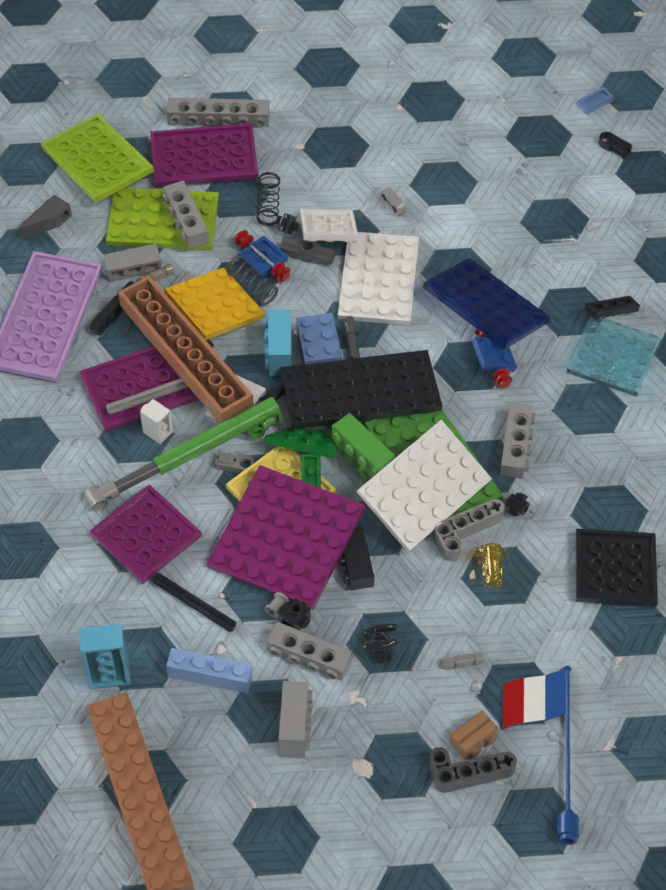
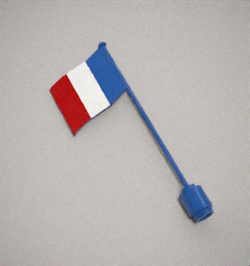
M568 665L563 670L548 675L521 678L504 684L503 730L516 725L543 722L566 715V810L557 816V837L560 843L573 845L577 843L579 838V816L570 810V671L572 669Z

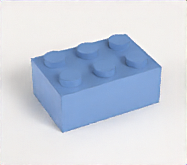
M333 313L296 318V332L303 364L342 360Z

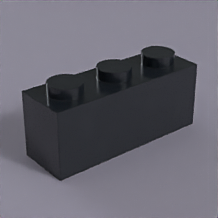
M363 526L355 528L340 557L341 566L346 568V572H344L345 584L349 583L350 591L374 587V573Z

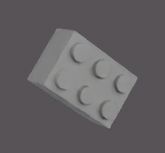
M283 681L279 757L305 758V751L310 750L313 690H309V682Z

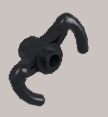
M383 624L364 630L363 635L369 642L364 643L362 648L366 652L372 651L374 660L377 663H386L393 659L392 647L397 645L398 641L395 638L390 639V636L384 632L396 631L398 626L396 624Z

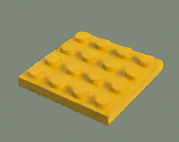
M224 267L164 288V293L205 340L264 319L265 316L264 311L239 283L227 273Z

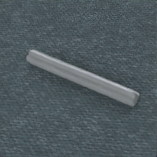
M181 378L107 404L106 408L108 413L112 415L152 399L188 388V386Z

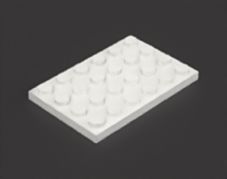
M357 232V241L347 242L338 320H343L346 316H353L354 321L410 326L419 237Z
M440 420L356 492L403 548L409 552L435 529L436 524L439 526L442 523L440 521L447 519L492 478L446 424Z

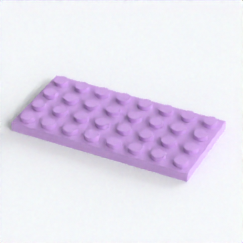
M33 251L0 328V371L58 382L103 270L102 264Z

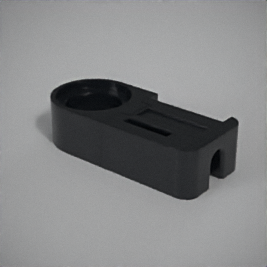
M606 131L602 132L599 136V146L605 150L615 152L622 156V159H625L631 153L632 144L615 134ZM608 138V139H610L611 141H610V142H604L602 139Z

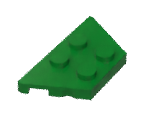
M291 427L265 435L264 438L265 444L336 458L337 450L330 436L323 434L319 430L309 431L305 430V428L292 429Z

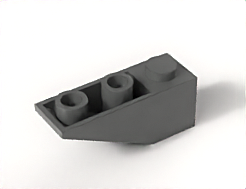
M53 195L38 210H35L26 221L21 223L19 226L21 239L24 240L63 225L72 216L70 204Z

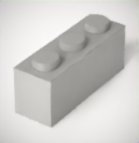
M156 244L103 255L109 282L149 274V272L162 267Z

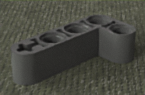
M442 747L434 748L430 753L429 768L435 787L442 793L509 778L515 773L517 758L511 752H502L452 764L448 751ZM441 758L444 762L438 763L434 759ZM487 767V768H489L491 771H490V772H484V771H482L481 768ZM467 772L471 776L463 777L461 773ZM446 777L450 779V781L443 782L440 780V778Z

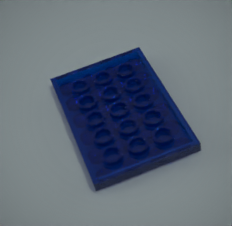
M471 258L425 281L422 287L504 350L548 324L551 318Z

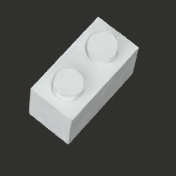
M154 399L141 408L140 415L143 433L161 445L173 432L170 410Z

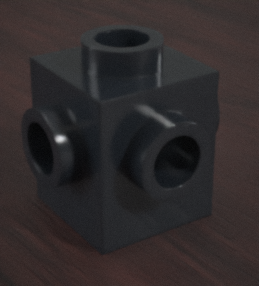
M297 598L292 602H287L279 613V623L297 630L306 628L311 622L310 607L307 603L301 602Z

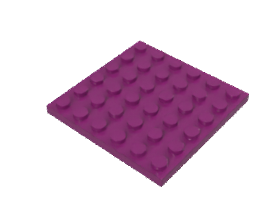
M259 465L206 565L210 569L272 594L280 592L287 596L290 601L297 598L299 601L307 603L310 609L314 610L365 510V505Z

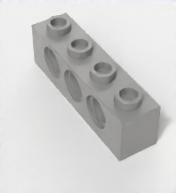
M180 181L164 186L163 201L165 205L168 204L170 216L175 218L174 222L177 230H181L182 241L186 242L189 248L208 243V229L185 182Z
M510 402L500 476L523 479L524 471L528 472L529 460H526V456H530L531 444H528V440H532L533 429L530 428V424L534 425L535 413H532L533 405Z
M279 622L275 624L267 640V651L275 657L281 656L293 664L306 666L310 671L326 674L328 678L333 680L338 679L342 681L352 662V651ZM287 644H293L294 646H293V647H287L286 645H287ZM307 651L313 652L310 655L305 654ZM324 659H331L332 661H331V662H324L323 660H324Z

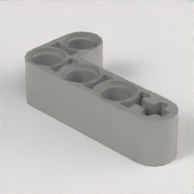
M492 499L440 521L442 523L439 526L436 524L434 541L443 557L451 562L457 561L461 554V539L500 523L503 520L504 503L499 499Z

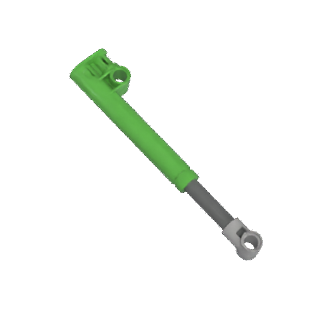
M270 397L162 453V455L152 458L154 462L115 482L112 480L102 486L95 485L89 487L84 495L93 511H101L107 507L109 501L119 497L121 492L158 473L163 475L169 470L171 471L244 432L247 433L252 441L258 440L264 436L268 427L276 423H283L279 406L275 399Z

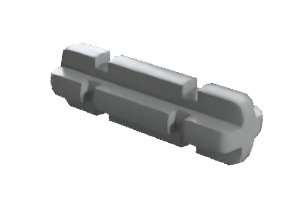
M475 652L473 655L469 653L454 656V658L446 657L443 659V665L445 670H450L453 667L472 666V663L475 665L482 664L484 661L482 652Z

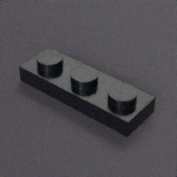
M624 296L586 303L584 310L593 319H600L639 311L640 304L631 296Z

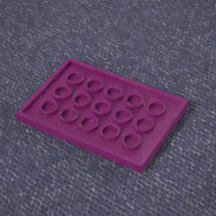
M252 123L150 131L155 187H164L180 181H184L188 185L258 179L259 177Z
M154 346L79 371L105 432L140 421L141 408L150 401L112 415L107 411V404L181 379ZM188 387L154 400L167 409L172 410L199 399Z

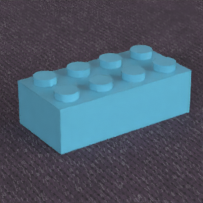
M112 623L106 626H87L79 629L80 652L89 689L131 685L130 665L122 624Z

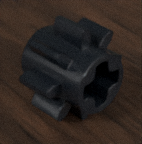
M284 213V216H279L276 224L280 225L279 230L291 234L292 230L297 231L299 223L296 222L297 217Z
M517 492L516 495L512 493L505 504L509 508L507 513L514 517L519 516V514L524 515L530 506V503L526 501L528 496L521 492Z

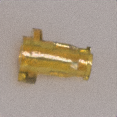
M488 543L475 547V558L482 562L483 586L489 584V588H497L503 585V581H501V560L507 557V550L501 547L500 544Z

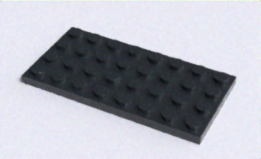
M428 350L281 367V376L292 429L335 424L349 413L358 421L436 412L442 411L443 408Z

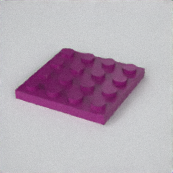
M149 484L91 529L90 535L139 582L144 584L202 537V532Z

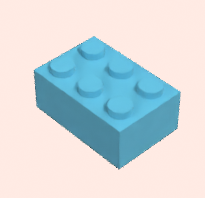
M268 310V318H265V370H269V377H282L281 367L292 366L291 310Z

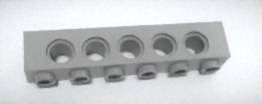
M168 98V124L223 126L252 123V126L269 127V100Z

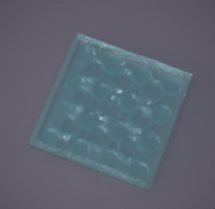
M590 317L566 373L637 397L659 347L661 337L605 318L593 319Z

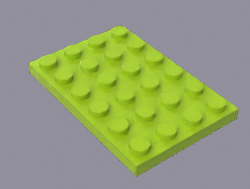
M99 114L40 143L41 148L95 203L154 172V167Z
M123 188L113 195L106 245L142 247L156 244L157 248L212 251L219 192L189 191L209 233L208 243L189 248L187 243L182 241L181 230H177L175 226V218L170 216L168 204L165 205L163 201V189Z

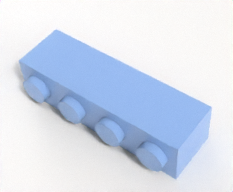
M171 648L166 665L169 678L246 694L249 692L253 677L252 664Z

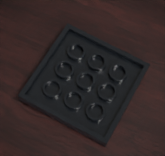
M576 528V602L657 607L656 533Z

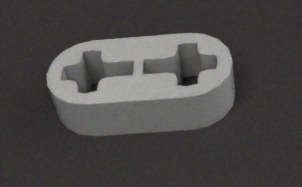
M388 187L380 192L382 201L395 216L398 217L406 212L403 201L391 188Z

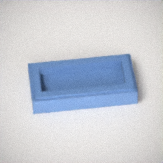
M602 87L579 99L577 105L586 114H589L614 101V96L605 87Z

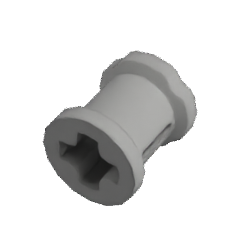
M276 592L274 599L269 605L264 607V610L272 618L278 619L282 608L290 600L284 594Z

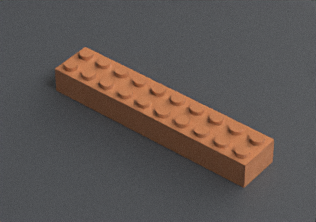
M150 276L118 292L121 308L219 423L254 406L253 394Z
M126 692L87 705L89 717L146 889L194 890L186 860L128 693Z

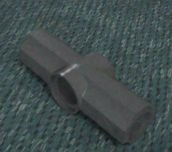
M283 237L280 246L284 253L299 256L304 262L315 260L331 265L336 254L335 249L316 245L315 242L301 241L289 237Z

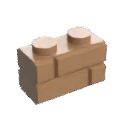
M480 711L450 735L449 743L464 760H467L469 757L475 758L480 754L483 746L486 744L490 746L497 740L499 728L489 719L484 711Z

